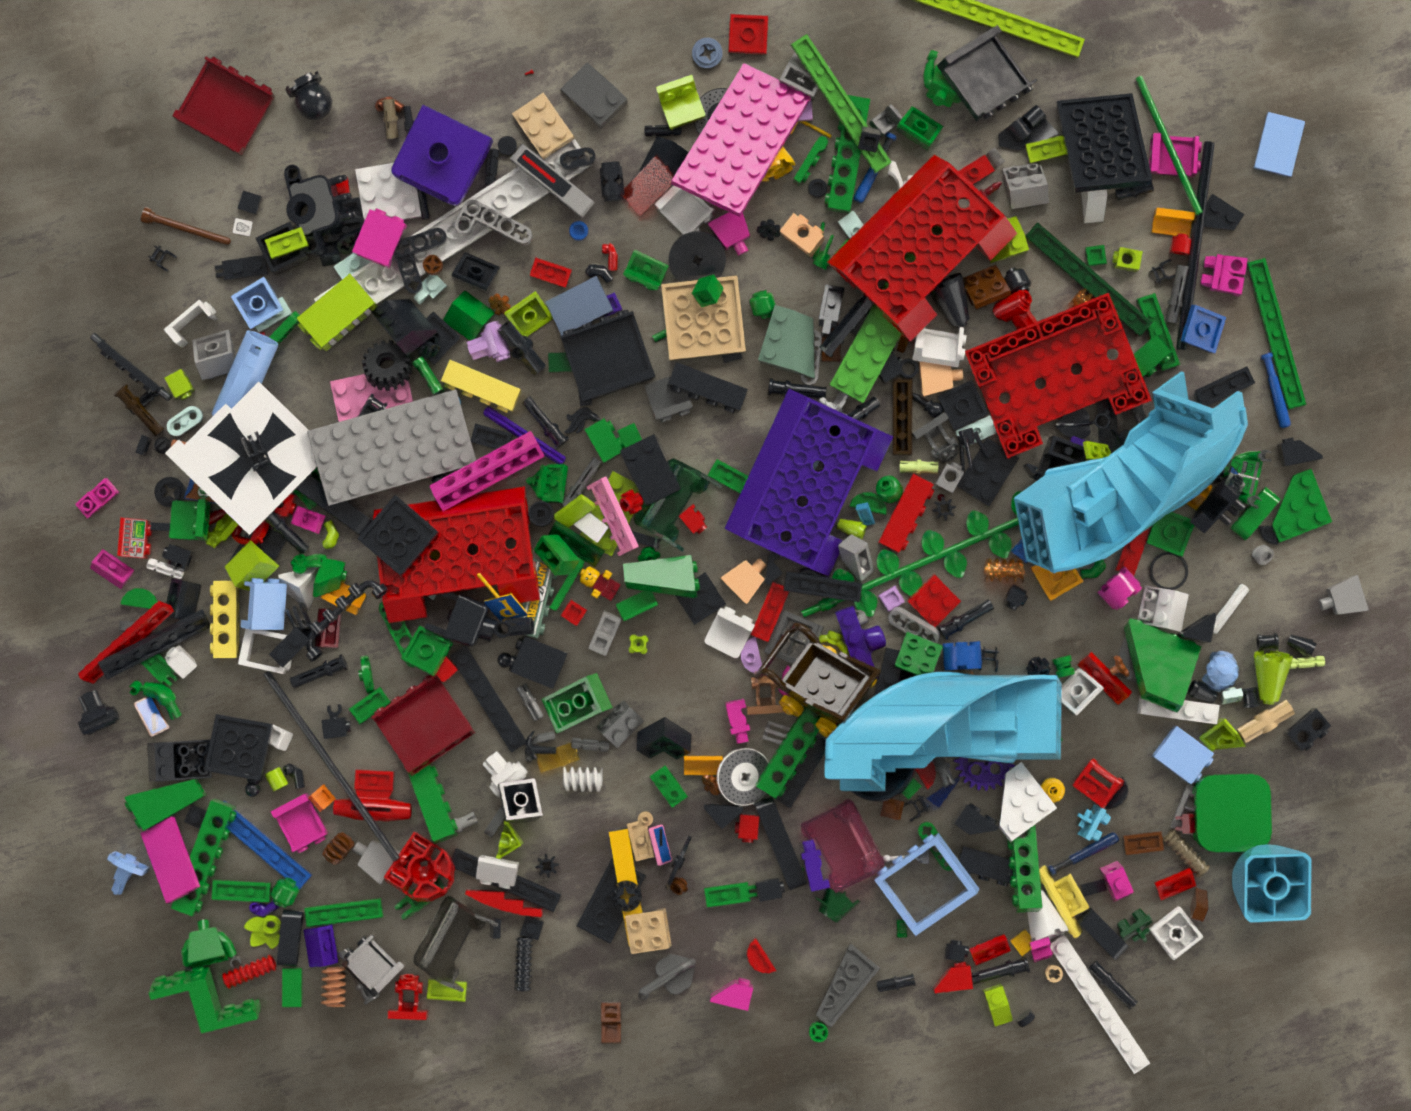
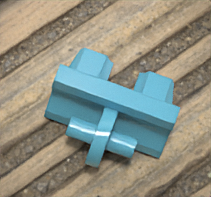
M1093 804L1091 810L1087 809L1084 815L1080 813L1077 815V817L1081 818L1078 824L1081 827L1078 835L1089 841H1099L1102 832L1097 830L1099 823L1107 825L1111 817L1106 813L1105 809Z

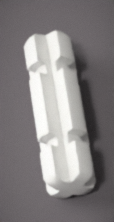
M152 558L147 562V569L154 571L155 569L158 573L170 577L173 575V578L179 580L184 576V569L179 567L176 569L173 565L161 561L158 563V560Z

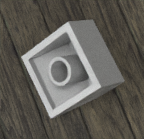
M229 330L192 340L195 365L202 380L229 373L236 357Z

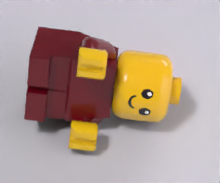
M588 566L586 569H582L579 574L581 576L580 583L588 588H593L591 596L596 599L602 595L612 601L621 584L610 579L612 573L608 570H605L600 575L599 571Z

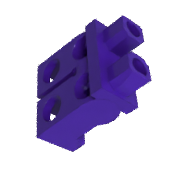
M813 839L803 841L804 852L801 853L802 860L804 859L811 892L829 888L828 878L823 879L820 869L822 865L819 857L821 855L820 849H816Z

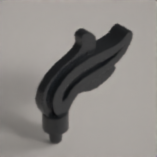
M582 407L573 415L567 414L566 417L571 421V424L564 432L566 434H571L575 431L580 433L585 426L586 420L590 419L595 422L602 419L588 407Z

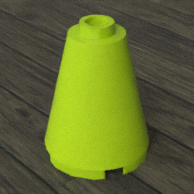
M1264 650L1254 652L1259 699L1263 700L1264 704L1274 705L1280 699L1293 661V656H1290L1288 653L1270 651V653L1264 654Z

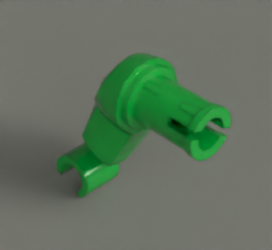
M136 680L129 686L132 688L129 693L133 696L143 691L144 696L157 699L160 705L165 706L171 720L174 719V715L175 718L182 715L175 702L176 695L164 684L145 682L142 685L140 681Z

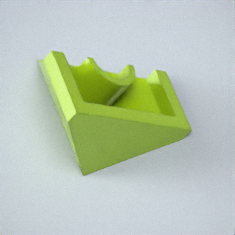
M1220 718L1217 724H1213L1199 737L1210 751L1246 747L1238 732L1225 718Z
M505 820L498 846V854L496 855L497 859H501L523 844L511 822H506Z

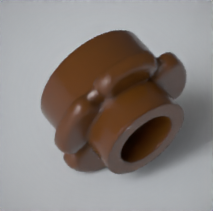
M674 877L670 889L673 893L682 895L683 892L686 893L688 891L687 882L681 877Z

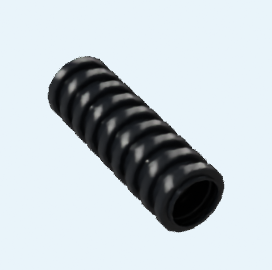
M518 937L516 938V941H518L516 947L518 948L515 951L517 953V956H515V959H517L515 971L517 973L514 975L516 978L514 989L516 991L531 990L529 984H531L530 978L532 977L530 975V972H532L530 960H532L531 954L533 951L531 948H533L531 942H533V939Z

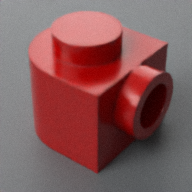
M1177 233V236L1171 238L1169 253L1188 256L1192 239L1188 238L1187 234Z

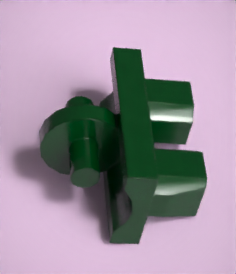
M1139 908L1132 913L1136 923L1130 926L1126 919L1117 923L1121 932L1120 936L1124 942L1132 937L1134 942L1141 939L1145 943L1148 941L1145 936L1151 932L1147 926L1153 922L1150 915H1146Z

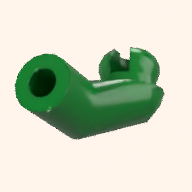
M1104 559L1096 561L1091 569H1081V578H1098L1106 569Z

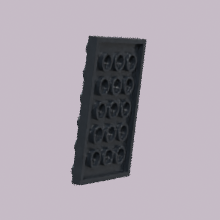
M1132 93L1057 101L1056 107L1075 193L1152 185L1151 171Z

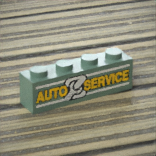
M533 558L536 563L541 600L522 603V607L528 612V615L523 617H532L535 624L534 633L527 634L526 636L539 639V635L543 636L545 624H542L544 616L548 617L550 606L547 605L548 598H552L555 587H552L553 579L557 580L558 575L555 576L542 560Z

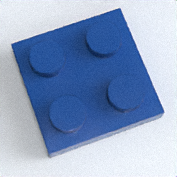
M1191 305L1180 341L1206 352L1216 353L1226 317L1200 306Z

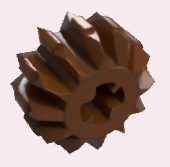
M338 833L326 846L322 856L329 863L337 865L351 851L354 841L345 833Z

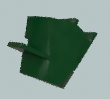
M826 888L822 900L815 896V899L821 902L818 911L836 923L844 918L861 901L857 899L852 903L845 895L846 891L840 892L832 888Z

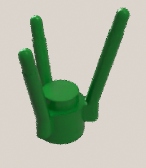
M822 222L820 229L824 232L825 222ZM834 235L830 236L824 251H820L819 247L812 257L814 259L813 264L825 270L828 266L831 267L827 263L831 255L827 254ZM849 238L845 240L836 253L845 245Z

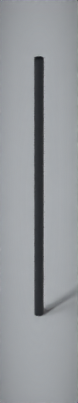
M265 672L263 674L265 679L394 862L400 859L398 853L271 672Z

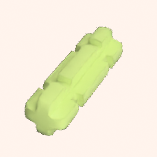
M1324 656L1293 658L1290 669H1296V667L1309 668L1315 667V665L1316 667L1325 666Z

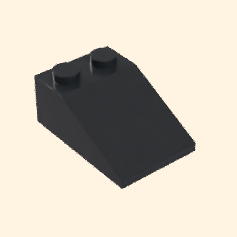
M655 434L620 450L623 460L647 506L682 490L662 444Z

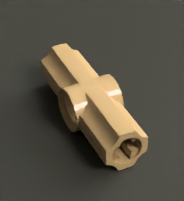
M1284 700L1271 709L1258 713L1253 717L1254 719L1236 730L1243 742L1247 743L1262 733L1265 734L1278 726L1277 724L1295 713L1290 703Z

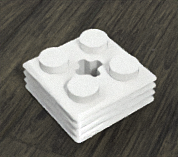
M1179 906L1149 928L1152 935L1173 960L1177 959L1203 938V935ZM1173 929H1180V931L1178 932V934L1180 935L1179 937H1172Z

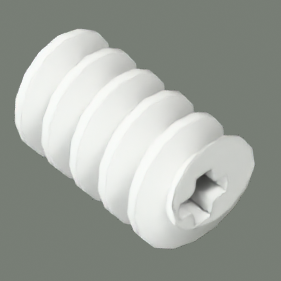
M565 767L563 768V786L566 791H569L571 786L574 791H577L580 786L581 791L584 792L587 786L588 790L592 792L595 786L596 791L600 792L603 782V768H601L600 773L597 772L596 767H594L592 773H590L588 767H586L584 773H582L581 767H578L577 772H574L573 767L570 768L569 772L566 771Z

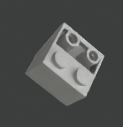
M794 52L779 82L810 96L813 101L819 88Z
M1040 162L1003 169L1007 198L1011 209L1049 203L1048 183Z

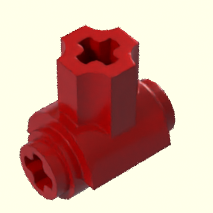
M1019 290L997 302L993 307V313L997 319L1005 322L1012 321L1017 329L1037 322L1030 312L1032 297L1027 290Z

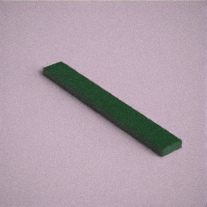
M1037 222L1025 235L1033 245L1094 298L1109 293L1120 321L1140 337L1153 323L1040 223Z

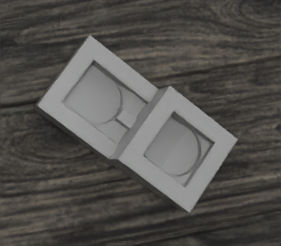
M604 611L588 649L606 656L622 618Z

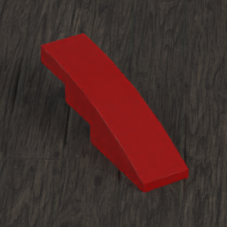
M467 889L465 891V895L502 911L525 916H543V908L524 907V899H505V891Z

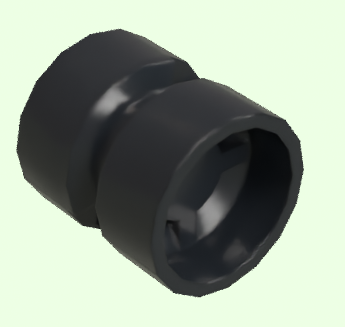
M538 501L531 505L528 514L533 524L538 527H546L553 522L555 513L550 504Z

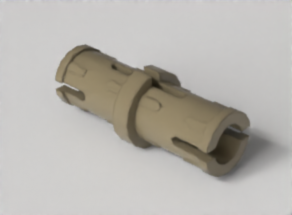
M395 99L382 100L386 138H398V116H396Z

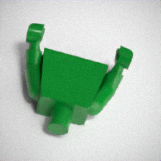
M931 50L926 58L928 63H926L923 73L924 86L927 89L926 96L932 99L933 103L937 106L951 107L954 103L962 102L938 69L937 64L934 68L938 52Z

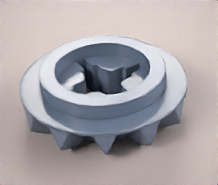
M712 38L698 40L692 49L693 60L698 66L705 69L713 68L722 58L721 45ZM704 46L708 51H713L710 54V60L706 56H701L704 53Z

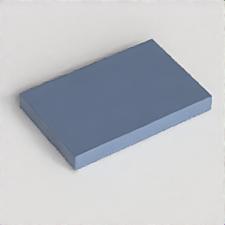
M597 276L546 301L561 335H564L563 332L568 329L574 328V330L581 328V325L593 322L614 311Z

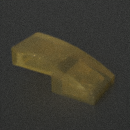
M571 743L556 747V754H536L540 772L580 760L577 749L571 748Z

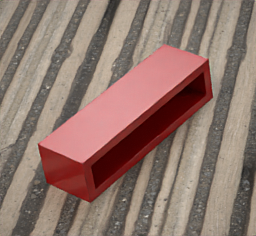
M912 474L878 541L879 544L897 553L900 550L904 551L909 542L906 538L909 533H914L918 525L915 521L918 516L922 517L926 509L924 503L926 499H931L935 491L932 489L933 483Z

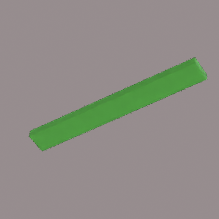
M806 34L790 46L858 147L862 126H868ZM878 144L876 153L859 149L875 174L892 163L880 144Z

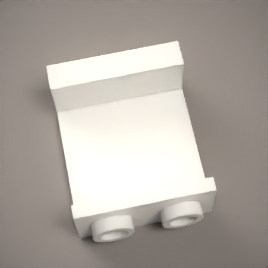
M198 300L164 330L175 344L183 348L188 342L179 331L203 311L212 320H217L218 318L214 315L216 310L207 301L203 303L201 300Z

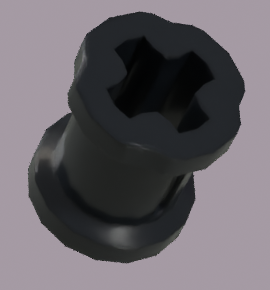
M1273 633V635L1257 634L1258 651H1262L1265 648L1278 650L1279 638L1277 633Z
M1258 687L1242 689L1244 697L1243 708L1261 706L1257 698Z

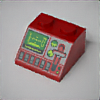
M120 517L117 556L140 559L148 558V555L151 554L149 536H152L153 530H150L151 524L149 520Z

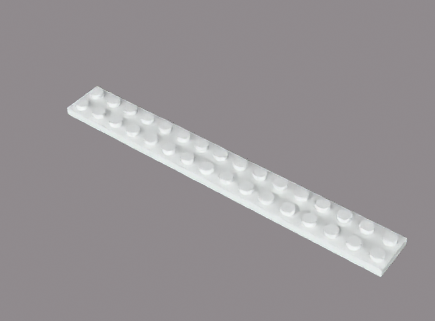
M575 139L544 159L547 164L568 181L592 166L589 165L573 170H566L561 166L560 157L563 153L580 149ZM585 154L582 157H578L579 159L584 158L586 161H589ZM566 156V160L563 163H567L570 166L571 162L577 160V158L570 159L569 156ZM517 167L466 201L471 199L477 200L512 218L550 192L521 168ZM466 201L413 234L416 235L434 228H441L447 235V240L442 246L413 255L420 277L427 273L423 268V261L427 256L436 255L444 262L492 231L477 222L471 234L462 236L457 232L455 221ZM476 205L468 207V212L471 214L476 213L478 210ZM493 214L485 216V221L488 223L493 222L495 219ZM461 222L459 224V229L462 231L469 228L468 222ZM436 232L433 238H429V235H426L429 245H432L431 240L436 239L440 242L441 237H443V234L440 235L439 232ZM417 238L414 243L415 247H424L425 240ZM411 241L407 242L409 246L403 247V245L400 244L399 249H397V252L404 254V250L407 248H410L411 251H414L413 247L411 246ZM394 255L391 259L392 264L390 268L370 262L351 274L376 304L381 303L405 287ZM411 262L404 263L403 271L411 272L413 264ZM415 273L412 276H405V279L410 278L411 282H413V276L417 275ZM330 289L314 298L315 302L319 300L323 295H325Z

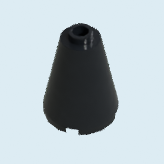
M961 273L949 275V278L943 279L929 295L950 324L960 328L968 324L967 321L970 320L963 276Z

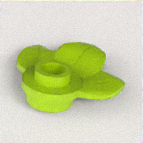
M268 915L264 918L253 917L245 923L244 928L252 931L250 937V945L252 947L267 943L271 949H274L279 943L280 935L278 931L281 923L278 917L274 915ZM272 921L275 925L273 927H269L267 923Z

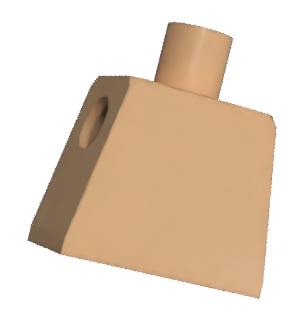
M918 361L922 397L953 389V381L963 380V369L952 370L951 366Z
M760 558L752 565L745 560L722 576L721 580L747 604L764 581L760 573L767 565Z

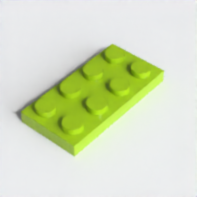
M612 471L608 481L619 505L622 498L621 494L632 489L634 493H640L635 482ZM595 506L591 514L602 521L605 517L600 506ZM623 511L629 524L634 514L630 515L629 511ZM609 526L598 543L585 533H580V536L605 550L604 553L611 557L613 556L618 545L615 540L611 541L610 539L613 535Z

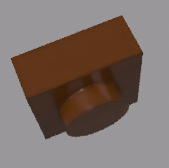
M896 799L883 801L880 816L901 820L904 801Z

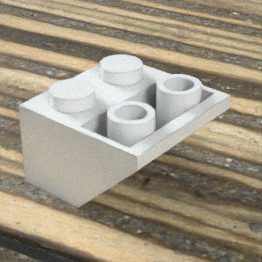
M1145 586L1138 620L1149 626L1181 632L1189 594Z

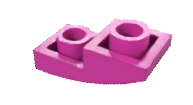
M104 478L75 505L88 519L113 499L119 491L108 478Z

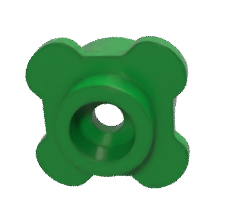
M645 547L641 550L638 561L656 560L661 555L653 547Z

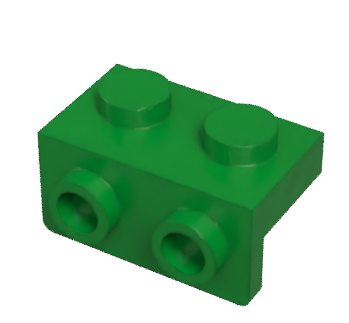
M634 250L623 275L629 281L639 282L649 290H658L669 265Z

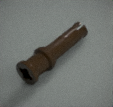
M127 384L123 385L114 394L115 397H118L125 404L126 409L132 410L154 436L164 429L139 402L140 398L128 389Z

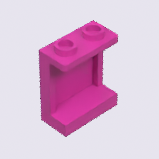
M1153 133L1150 139L1149 154L1151 174L1178 176L1161 138V133ZM1169 136L1187 177H1194L1197 172H1200L1201 168L1198 153H1201L1202 142L1199 141V136L1194 138Z
M376 208L375 211L369 209L352 252L357 256L390 268L392 264L391 259L407 226L403 223L404 220L397 216L390 218L385 216L386 212Z
M308 793L271 811L272 816L278 821L291 846L290 850L292 852L297 850L298 854L307 850L308 844L314 842L316 845L324 841V836L328 834L313 803L308 798Z

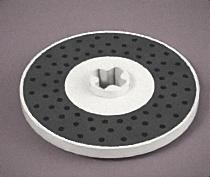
M739 748L727 754L717 770V784L722 796L729 802L741 806L751 805L762 799L766 792L756 787L755 784L769 763L766 757L750 748ZM742 773L748 774V775L746 776V779H747L746 781H745V780H741L742 777H743V776H742Z

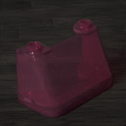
M846 799L800 824L802 834L808 839L815 838L832 871L828 878L829 884L835 893L873 876L884 867L883 857L851 799Z

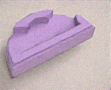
M756 637L749 639L741 651V661L744 667L752 673L758 671L762 665Z

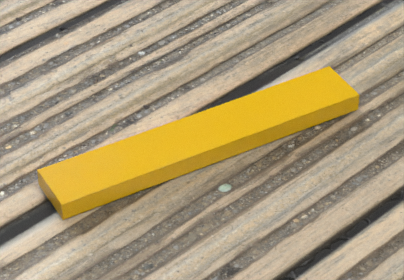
M628 829L609 832L617 883L628 880L638 885ZM624 888V894L620 898L625 899V902L628 904L629 898L635 894H628L626 888ZM641 902L636 909L629 912L623 911L628 945L629 938L625 916L643 913Z

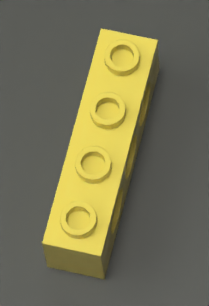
M213 581V585L210 586V596L213 597V604L210 605V615L213 616V623L210 624V634L213 635V643H210V654H213V658H239V588L235 587L232 581ZM223 595H227L229 598V602L225 606L220 603V598ZM223 614L229 617V622L226 625H222L220 622V617ZM223 633L229 636V641L226 644L220 642V636Z

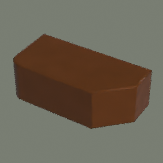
M1196 887L1190 905V917L1193 920L1203 922L1208 911V891Z

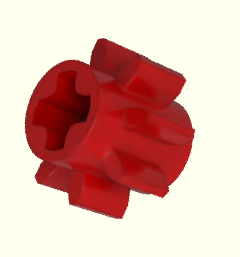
M632 489L621 494L620 507L624 512L629 511V514L632 515L642 510L643 498L640 493H634Z

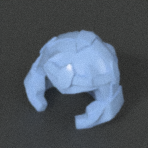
M1226 651L1212 652L1209 658L1210 662L1206 666L1207 674L1203 676L1202 681L1213 691L1221 693V691L1230 686L1233 687L1239 675V666L1233 654Z

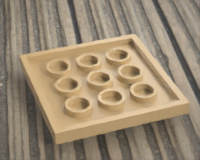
M737 276L717 278L723 286L718 302L702 308L691 294L698 280L661 284L670 361L746 352Z

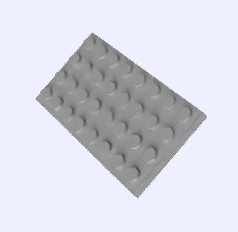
M456 389L307 431L328 506L463 468L476 461Z

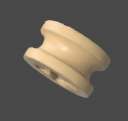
M1050 965L1045 970V976L1050 982L1057 983L1062 979L1063 971L1057 965ZM1051 969L1055 971L1058 969L1057 978L1049 977Z

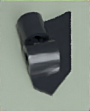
M1035 105L1021 118H1017L999 133V146L1019 151L1025 148V144L1046 140L1058 135V132L1046 120L1047 117L1043 110Z

